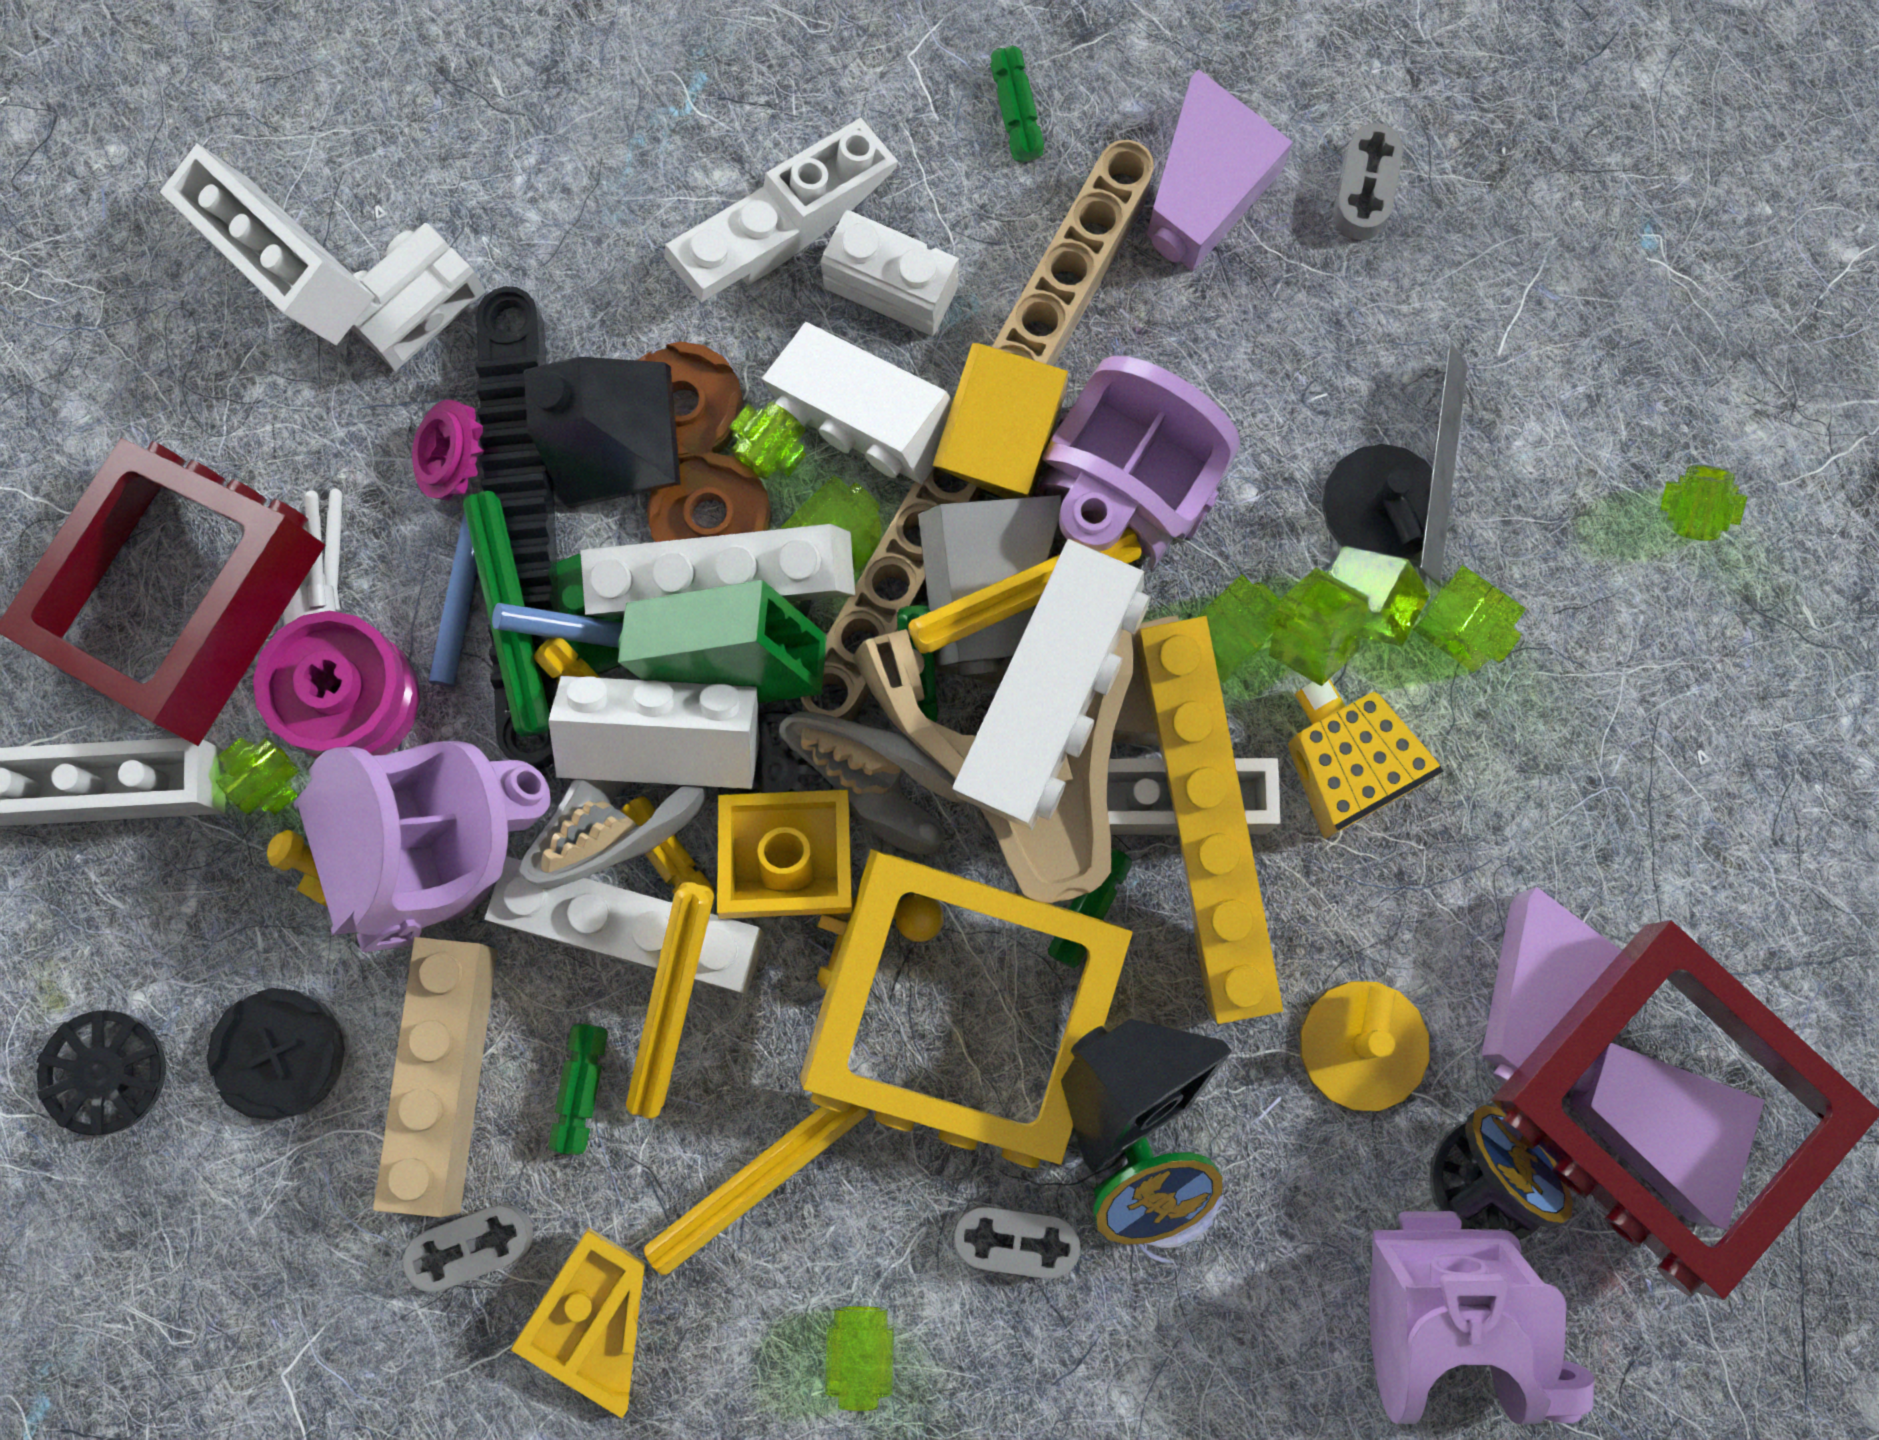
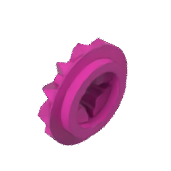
M447 399L440 401L428 411L417 429L412 447L414 475L419 488L428 497L449 501L453 495L465 494L468 488V478L478 474L475 465L477 457L484 452L478 446V440L483 433V426L475 421V409L455 400Z

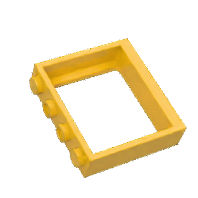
M871 849L799 1075L802 1088L812 1092L810 1098L812 1103L833 1111L848 1113L850 1105L854 1104L875 1110L874 1120L895 1129L912 1131L916 1122L940 1129L938 1134L940 1140L960 1148L976 1150L978 1141L1003 1148L1001 1156L1004 1159L1022 1166L1038 1168L1041 1159L1061 1165L1073 1128L1061 1079L1075 1058L1070 1052L1072 1047L1093 1029L1099 1026L1104 1027L1133 931L1107 921L1049 903L1038 902L1020 894ZM912 892L1080 943L1086 948L1087 960L1040 1113L1033 1122L1028 1124L1020 1123L860 1076L850 1071L848 1059L897 903L905 893Z

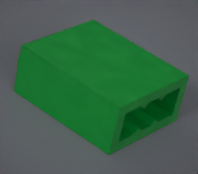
M764 580L627 602L623 630L618 640V663L644 681L658 680L663 682L757 687V702L763 703L822 694L827 635Z

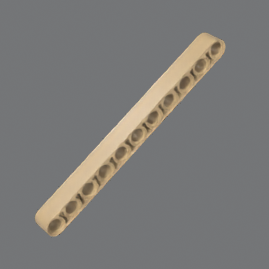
M1118 140L1108 145L1102 152L994 341L993 348L1047 365H1055L1145 205L1154 163L1149 150L1141 143L1132 140ZM1126 174L1135 179L1136 182L1124 185L1117 183L1111 176ZM1096 222L1104 225L1109 231L1096 235L1089 233L1082 226L1087 223ZM1068 271L1080 277L1081 282L1075 285L1061 284L1054 278V275ZM1041 321L1051 326L1053 332L1046 336H1035L1030 334L1024 327L1031 322ZM934 467L922 485L916 481L913 483L856 583L855 596L848 597L827 634L823 686L827 684L841 686L848 693L847 699L841 707L826 711L818 708L813 703L814 696L800 697L805 712L825 714L851 722L857 717L871 690L853 660L854 654L844 648L845 640L856 631H868L876 637L898 631V610L905 606L920 605L927 592L922 547L912 545L906 540L905 534L911 528L919 526V513L940 504L978 502L984 489L967 482L968 485L957 493L944 492L936 486L935 482L939 477L949 473ZM893 577L901 579L909 588L903 597L892 601L880 598L874 591L880 581Z

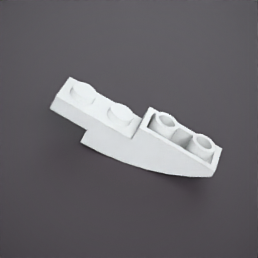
M859 118L766 172L764 186L761 189L666 243L664 258L700 302L705 301L741 278L749 286L782 265L841 220L846 210L852 211L896 169L898 160L862 118Z

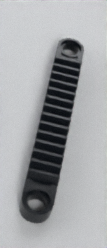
M503 286L493 289L484 296L478 306L476 316L478 361L475 362V368L479 376V384L476 385L481 406L477 410L478 417L483 426V433L479 440L484 450L483 454L480 455V463L484 471L481 487L483 491L494 492L501 501L525 607L560 613L553 481L527 428L524 385L525 369L546 364L544 321L541 311L526 291L518 287ZM515 307L526 312L525 323L517 332L503 334L496 331V318L503 310ZM489 623L488 632L492 640L489 657L493 664L490 681L494 688L496 737L499 748L510 760L526 762L537 770L549 767L554 763L550 730L548 731V739L545 745L538 751L526 753L520 751L517 747L515 740L516 731L513 727ZM531 635L535 653L551 637ZM538 664L549 713H551L558 689V684L556 683L558 677L552 678Z

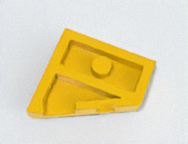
M587 1227L514 1341L511 1351L618 1417L623 1418L629 1404L644 1261L590 1227Z

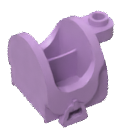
M1110 356L1101 361L1069 413L1065 411L1061 416L1060 426L1046 445L1041 457L1051 467L1038 485L1035 497L1060 495L1059 525L1064 537L1098 552L1114 546L1126 527H1130L1136 533L1142 553L1150 557L1147 567L1154 569L1172 539L1179 537L1184 540L1187 537L1191 540L1206 515L1212 510L1219 495V491L1216 489L1239 450L1240 438L1236 427L1228 416L1208 396L1184 379L1144 360L1128 356Z
M440 741L388 755L372 756L368 751L357 747H337L326 750L314 761L309 769L311 781L293 803L294 808L299 809L333 923L330 929L332 935L358 932L357 939L362 952L411 946L413 945L414 937L420 936L423 927L438 922L459 919L472 912L489 894L494 883L502 875L508 845V832L530 828L547 811L550 804V791L544 776L526 762L519 760L489 762L482 751L473 744L461 741Z
M1404 1211L1398 1216L1401 1230H1373L1372 1268L1369 1285L1371 1345L1379 1393L1385 1411L1393 1423L1416 1424L1422 1417L1428 1392L1435 1381L1447 1370L1459 1365H1490L1493 1382L1501 1406L1509 1419L1516 1424H1538L1544 1419L1557 1423H1574L1579 1421L1582 1415L1589 1413L1593 1409V1374L1581 1365L1563 1360L1566 1333V1301L1564 1295L1555 1286L1543 1283L1521 1255L1519 1239L1511 1231L1505 1229H1461V1220L1453 1211Z

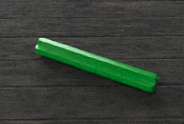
M483 491L467 496L464 499L463 507L513 727L521 737L535 736L550 730V713L539 666L534 658L535 648L531 634L494 629L492 625L493 611L497 603L525 607L501 501L494 492Z

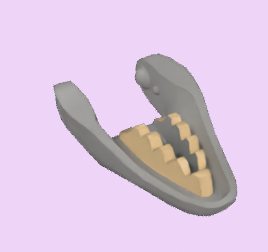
M796 712L789 715L780 724L779 733L783 740L820 772L836 790H848L849 808L856 818L875 835L892 846L911 853L929 854L937 850L945 839V831L941 824L902 794L900 779L905 772L922 786L948 800L957 803L967 802L958 798L952 790L955 779L922 752L906 735L814 712Z
M574 779L555 814L524 855L519 871L523 878L531 884L546 889L555 888L648 853L686 826L701 812L707 801L706 786L695 785L682 786L666 798L656 809L653 816L640 827L628 816L610 805V802L632 782Z

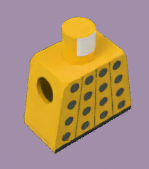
M1325 675L1294 694L1312 725L1296 734L1288 743V747L1319 829L1325 839L1444 772L1436 759L1386 701L1375 691L1346 706L1328 675Z

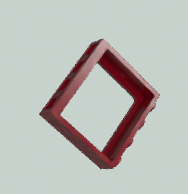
M120 438L1 618L0 634L152 723L199 747L326 544L303 529L309 519L286 503L274 498L270 505L266 507L264 503L267 499L247 485L231 479L227 487H224L223 484L226 480L222 476L192 459L184 468L183 466L186 461L182 457L157 442L151 441L147 449H144L126 439ZM163 487L243 526L244 535L153 678L146 683H140L64 640L63 636L159 489Z
M1672 920L1644 925L1491 1098V1101L1506 1114L1501 1123L1517 1140L1531 1149H1535L1539 1145L1557 1162L1552 1170L1568 1188L1583 1198H1587L1591 1194L1609 1211L1604 1219L1619 1236L1636 1247H1639L1642 1243L1645 1244L1662 1260L1657 1266V1270L1669 1283L1690 1297L1697 1292L1721 1300L1727 1298L1879 1117V1109ZM1666 979L1821 1120L1720 1241L1714 1246L1709 1247L1576 1125L1562 1109L1564 1095Z

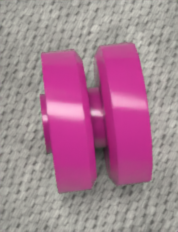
M330 610L302 615L277 630L261 651L253 677L256 707L268 728L292 746L316 759L324 751L337 747L361 748L368 751L372 756L386 755L399 746L414 726L421 700L417 673L402 650L358 616Z

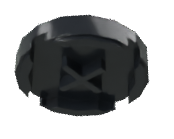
M268 988L255 992L256 994L249 995L243 1001L239 1000L228 1008L211 1033L207 1054L210 1076H214L215 1084L220 1090L217 1092L226 1105L248 1118L284 1120L305 1114L329 1095L341 1075L345 1046L340 1024L324 1003L305 992L278 988Z

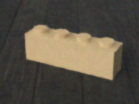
M414 937L373 1211L440 1218L461 1212L498 953L497 949L479 943Z

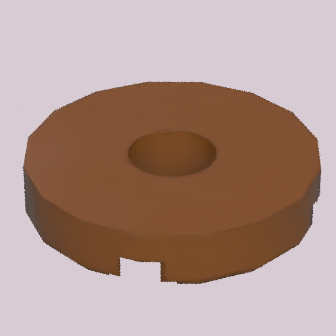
M680 341L666 344L665 349H660L653 354L650 351L638 359V361L667 363L671 366L673 393L679 390H690L699 397L698 405L691 413L683 416L675 415L680 464L695 458L694 455L708 452L718 453L728 446L740 428L744 401L739 379L722 355L705 345Z
M711 452L694 455L695 458L686 460L681 464L679 462L681 485L651 491L646 511L654 542L768 531L772 521L768 493L755 471L735 457ZM715 500L727 508L726 517L723 522L709 529L697 526L692 520L695 508L704 501Z

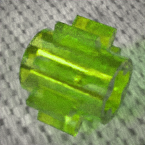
M769 402L764 409L760 408L759 411L747 404L729 426L734 432L731 436L737 440L730 450L732 455L749 469L752 468L761 479L767 480L777 470L786 477H789L807 455L803 451L805 445L799 441L806 432L805 428L790 412L774 402Z
M1693 465L1687 467L1685 475H1679L1678 482H1666L1660 510L1669 512L1667 520L1673 521L1672 530L1678 535L1693 540L1713 541L1721 537L1722 531H1728L1730 524L1741 525L1748 496L1738 493L1740 486L1734 485L1736 477L1730 471L1708 465Z
M241 736L218 756L219 760L225 765L222 767L225 772L216 779V783L223 793L247 815H251L260 806L264 811L269 810L276 815L299 795L291 787L292 782L290 780L300 773V769L286 752L267 736L257 745L252 741L248 743Z

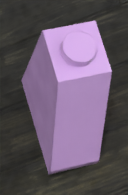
M1199 69L1189 82L1147 231V236L1151 238L1153 246L1164 258L1171 262L1180 261L1191 271L1196 269L1283 171L1293 141Z
M1538 887L1518 893L1510 903L1481 1055L1497 1067L1493 1076L1502 1085L1507 1082L1621 953L1618 947Z
M1610 1043L1570 1088L1574 1092L1569 1107L1688 1221L1701 1226L1728 1230L1765 1100Z

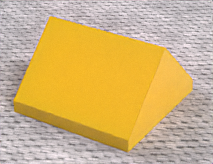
M972 343L932 466L1004 499L1032 498L1044 463L1041 457L1046 445L1052 438L1067 393L1068 371L987 345Z
M848 790L718 795V919L852 913L853 882Z

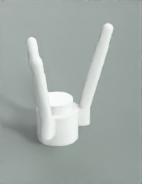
M334 488L329 493L324 574L321 552L282 614L284 615L285 625L302 615L340 610L337 587L342 492L339 489ZM310 490L305 494L306 517L309 519L305 525L306 531L321 541L318 494ZM240 526L241 533L244 535V527Z

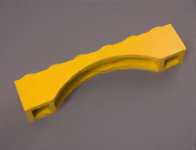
M1207 616L1138 629L1135 633V639L1178 831L1191 906L1195 944L1208 1011L1217 1024L1284 1012Z

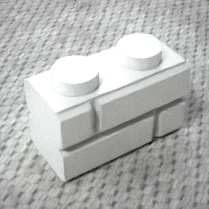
M846 210L820 261L822 274H824V289L931 336H934L956 293L959 281V258L937 248L929 250L927 249V244L850 210Z
M424 223L415 232L405 231L396 236L387 248L386 257L369 272L359 271L353 274L375 297L351 328L394 371H397L486 291L470 265L452 247L450 248L446 241L428 223Z

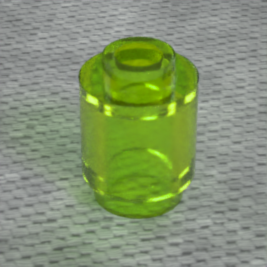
M875 1306L835 1307L834 1322L827 1325L825 1394L838 1397V1408L842 1410L879 1409V1398L893 1395L894 1326L888 1325V1309Z

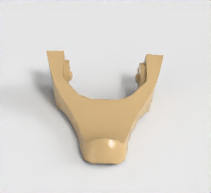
M904 629L863 641L855 652L853 660L874 697L892 723L922 752L956 780L976 736L961 735L926 718L919 709L917 702L924 700L919 675L924 669V658L918 650L912 649L909 631ZM1124 630L1113 653L1123 658L1116 679L1106 696L1099 692L1095 693L1085 716L1094 720L1088 740L1078 758L1067 754L1058 773L1057 779L1066 782V785L1051 819L1047 820L1039 816L1031 831L980 808L994 830L1007 864L1024 896L1038 902L1053 903L1070 900L1085 893H1090L1101 886L1111 873V833L1107 808V775L1113 732L1133 675L1131 633Z

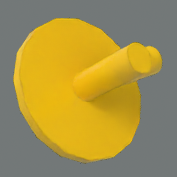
M1351 981L1327 990L1309 1008L1300 1030V1058L1310 1082L1328 1100L1350 1110L1381 1111L1403 1102L1421 1084L1430 1061L1429 1033L1419 1010L1401 992L1379 982Z

